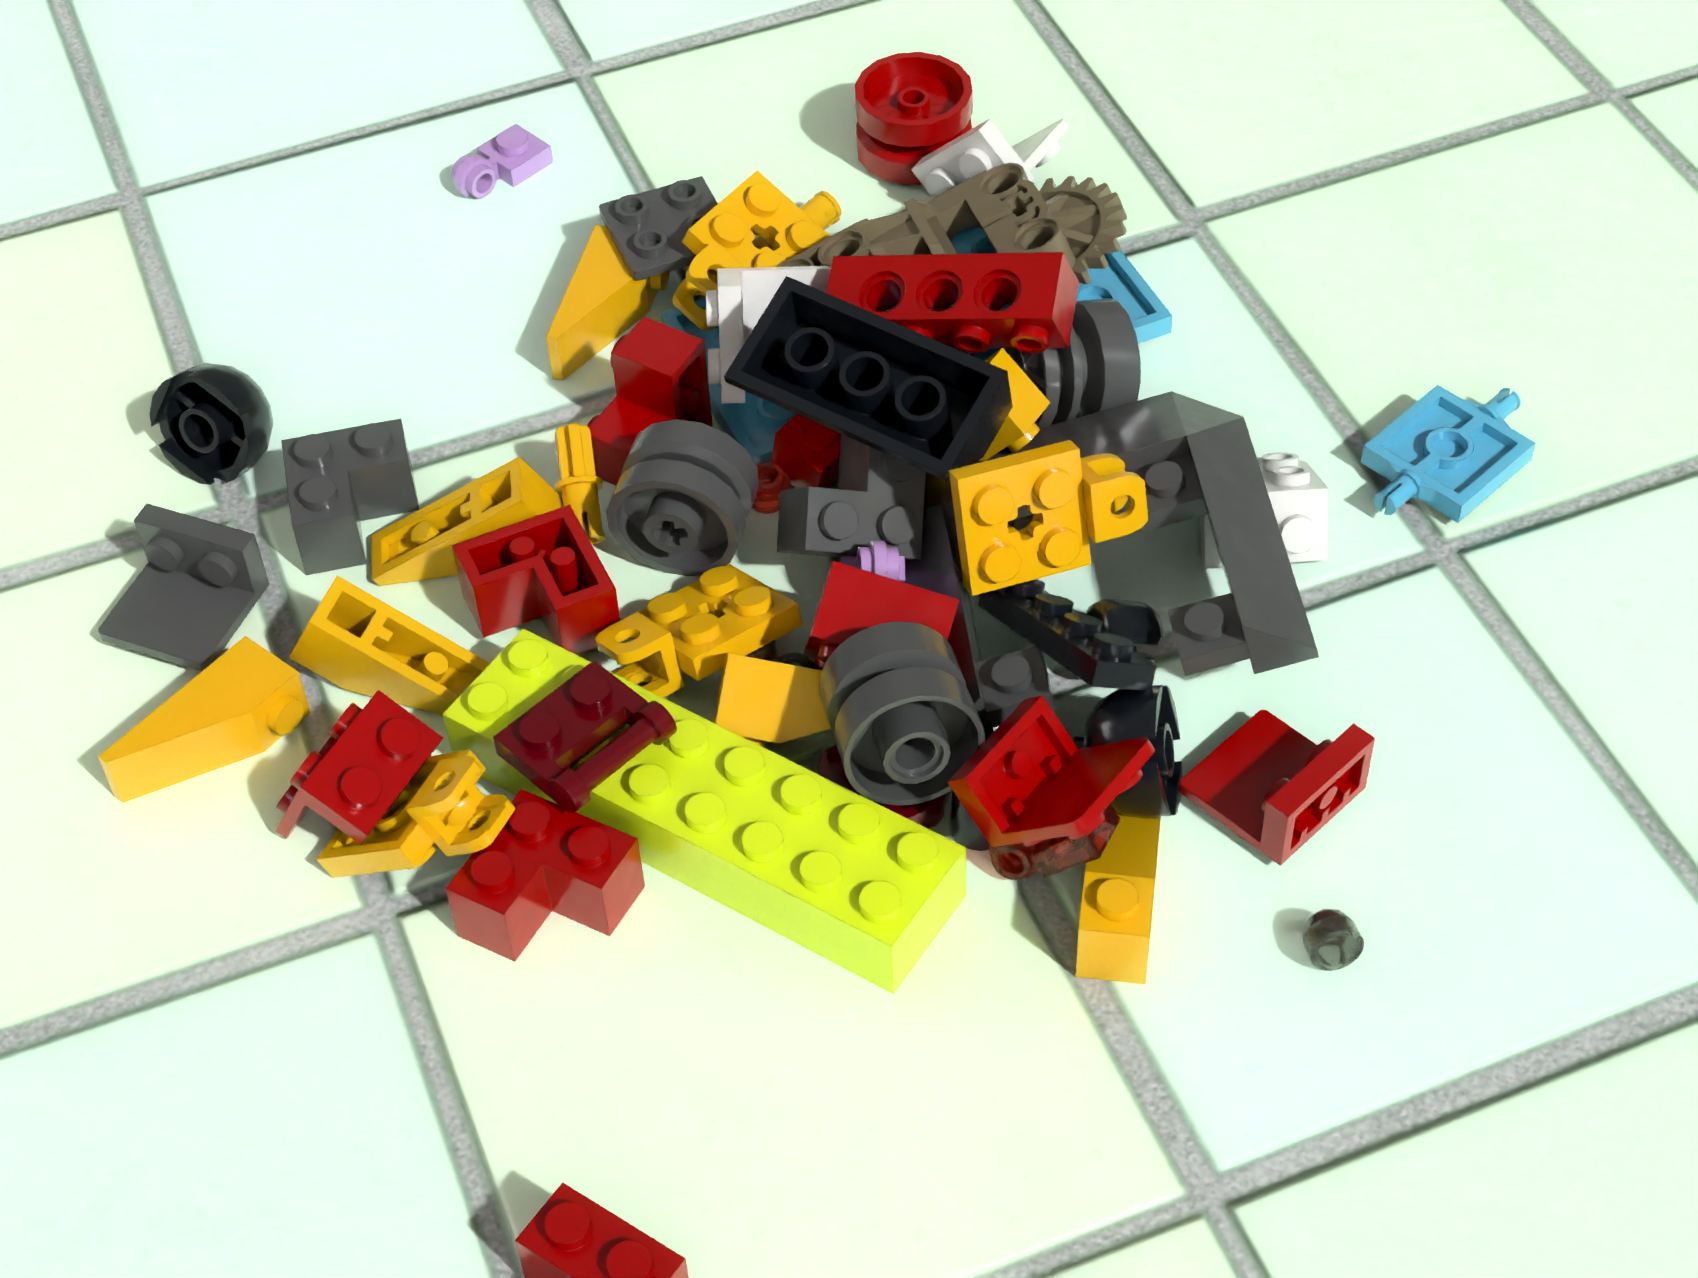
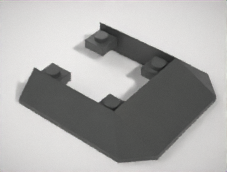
M1170 391L1040 428L1037 435L1017 452L1012 453L1006 447L986 460L1071 440L1080 449V458L1103 453L1117 455L1125 463V472H1134L1145 481L1148 521L1144 525L1146 531L1208 515L1230 593L1167 610L1185 676L1250 659L1253 673L1258 674L1319 657L1243 416ZM926 472L921 560L905 561L904 583L959 599L948 642L954 651L965 679L966 687L970 692L983 725L986 741L996 730L995 727L1000 726L1024 699L1043 695L1051 709L1056 711L1045 659L1042 651L1037 647L1033 646L981 661L968 592L963 585L950 480L945 481ZM1026 505L1018 508L1017 518L1032 515ZM1012 520V521H1008V526H1007V528H1008V527H1014V528H1015V525H1014V521H1013V520Z

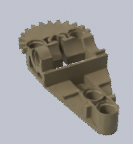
M1005 163L989 171L985 170L928 202L912 198L903 202L906 209L899 213L870 220L866 218L856 222L777 267H831L833 256L957 254L951 243L954 236L962 230L979 227L983 230L996 253L1063 252L1079 283L1088 284L1091 282V278L1087 270L1105 269L1109 264L1104 254L1118 252L1121 248L1116 238L1126 235L1127 230L1123 221L1127 219V215L1116 192L1111 193L1108 184L1105 182L1096 187L1093 178L1087 177L1080 184H1077L1074 176H1068L1059 187H1056L1053 178H1048L1040 191H1038L1034 183L1029 181L1021 165Z

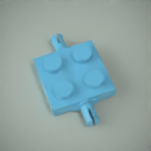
M1437 385L1363 445L1361 463L1391 481L1383 490L1375 494L1374 503L1377 509L1382 512L1385 508L1384 514L1392 515L1410 498L1416 497L1457 523L1464 519L1532 460L1536 443L1510 428L1504 421L1507 416L1521 405L1517 393L1513 391L1509 395L1510 388H1503L1486 404L1480 405L1461 399Z

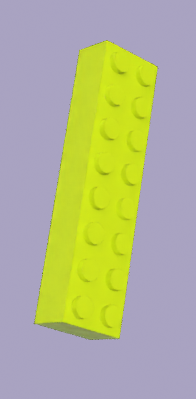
M522 629L442 714L451 753L471 750L486 767L481 778L515 796L523 789L556 803L497 755L493 737L591 662ZM610 672L646 701H657L662 704L672 715L677 726V732L661 745L651 743L590 792L591 800L576 812L638 838L641 862L894 994L966 896V847ZM626 724L570 769L575 770L630 725Z

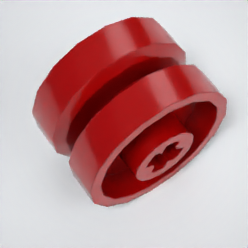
M924 52L897 53L876 60L861 72L855 83L858 160L869 173L886 182L907 186L922 185L911 169L926 155L972 129L970 117L973 113V90L970 76L959 64L941 55Z

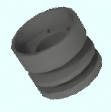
M1110 298L1076 301L1069 348H1047L1040 353H1028L1016 348H1004L1050 402L1035 421L1039 428L1135 402L1138 399L1141 384V361L1137 336L1129 314L1119 301Z

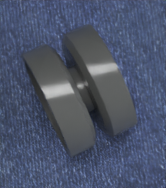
M674 419L651 424L636 435L621 471L622 474L606 510L609 531L620 547L640 563L664 573L697 576L702 575L709 569L728 565L739 547L746 526L745 519L753 506L759 488L756 464L746 448L730 435L704 423Z

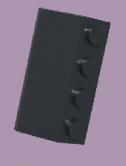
M788 276L783 280L724 375L725 381L733 386L945 481L950 480L949 470L973 465L984 457L1013 407L1008 372Z

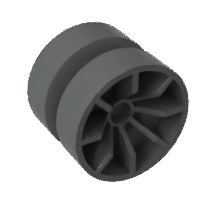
M899 621L871 626L852 635L840 644L830 655L823 667L819 683L820 696L834 734L845 774L853 788L872 801L887 805H913L933 800L952 790L947 783L949 779L985 742L983 725L970 692L966 687V682L954 651L944 636L930 627L913 622Z

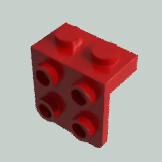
M379 690L363 709L352 702L330 730L328 735L331 737L319 753L313 750L289 782L291 786L276 805V808L282 811L284 816L275 832L287 839L310 809H312L362 845L437 749L444 737Z
M1043 695L1024 699L947 783L991 847L1023 843L1024 846H1033L1045 839L1066 836L1076 840L1097 829L1105 819L1103 811L1118 794L1130 789L1141 779L1143 775L1141 767L1153 755L1155 748L1147 737H1140L1078 749Z

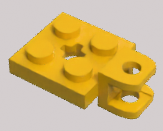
M757 170L688 229L682 243L696 256L687 269L686 278L680 283L674 293L673 304L701 330L709 331L717 327H707L706 309L698 307L693 297L696 295L706 297V290H718L717 268L777 267L831 236ZM755 235L767 239L774 251L767 246L761 249L755 247L752 243L756 237Z
M1071 440L949 470L963 585L972 596L1091 565L1089 537L1095 543L1122 537L1139 530L1148 521L1145 481L1134 472H1125V463L1117 455L1103 453L1080 458V449ZM1129 495L1130 505L1128 509L1121 514H1113L1127 504ZM1026 505L1027 509L1034 514L1032 521L1025 528L1019 531L1014 527L1007 528L1008 521L1017 518L1019 507Z
M728 564L707 570L700 576L699 580L674 593H666L653 598L647 607L601 631L596 636L595 641L598 651L614 659L617 664H630L617 671L616 675L634 684L649 682L641 687L664 698L685 687L681 670L699 681L724 667L726 653L746 656L802 626L803 622L797 602ZM627 639L631 640L630 642L621 643L622 641Z
M471 750L430 756L362 845L338 829L316 860L333 878L415 869L434 854L437 846L446 856L474 853L488 847L495 840L515 811V806L505 795L493 794L484 796L475 786L486 770V767Z

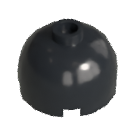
M203 363L191 367L163 381L152 396L149 416L151 426L157 423L160 425L165 441L159 444V447L164 457L181 474L200 484L211 485L215 482L214 478L226 481V483L237 479L249 471L268 449L273 428L271 406L260 386L248 374L233 366Z
M1152 685V688L1148 690L1117 689L1102 698L1095 705L1087 717L1085 734L1074 736L1073 742L1078 749L1147 737L1155 748V752L1141 767L1143 771L1141 779L1130 789L1118 794L1107 806V809L1123 816L1145 819H1160L1161 816H1174L1178 812L1181 799L1179 785L1182 778V761L1174 762L1173 740H1180V731L1171 690L1167 685Z

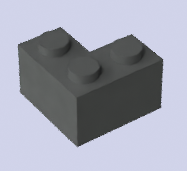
M401 418L281 440L292 528L306 575L367 564L360 521L420 510L413 468Z
M841 434L838 489L801 487L780 490L777 553L841 558L842 556H857L858 547H869L871 541H885L886 547H897L899 556H905V561L921 560L926 472Z

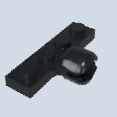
M1038 579L980 594L978 606L1091 687L1148 690L1152 688L1158 662L1148 653H1138L1136 646H1134V644L1157 645L1159 640L1163 638V627L1159 614L1147 603L1104 598L1089 606L1085 613L1073 609V601L1045 591V583Z

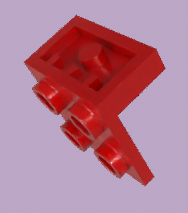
M1260 710L1181 778L1179 792L1281 866L1366 788L1375 737L1353 723L1334 741L1326 739L1319 745H1316L1269 711Z

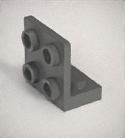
M699 176L602 203L599 205V212L634 280H641L689 266L696 255L682 243V240L688 229L718 203L704 178Z
M146 503L134 519V523L148 563L98 628L100 638L106 643L203 671L218 658L269 586V580L255 534Z

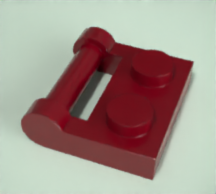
M594 660L501 730L493 739L497 755L569 813H575L591 800L590 792L651 743L661 745L677 732V726L672 715L662 704L657 701H646ZM626 724L630 725L575 770L570 769Z

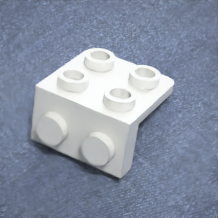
M1062 118L1011 147L992 120L988 119L926 155L911 170L933 199L985 170L989 171L1005 163L1021 165L1029 181H1033L1035 175L1031 170L1034 167L1038 168L1047 163L1062 149L1058 140L1070 127Z
M831 267L717 268L718 290H706L707 327L719 326L720 348L708 349L709 385L721 384V404L745 403V390L727 383L724 375L785 277L788 276L826 293Z
M1289 452L1264 454L1262 462L1258 463L1290 563L1329 560V488L1306 461L1299 460L1297 454ZM1208 515L1200 516L1201 562L1205 568L1222 567Z

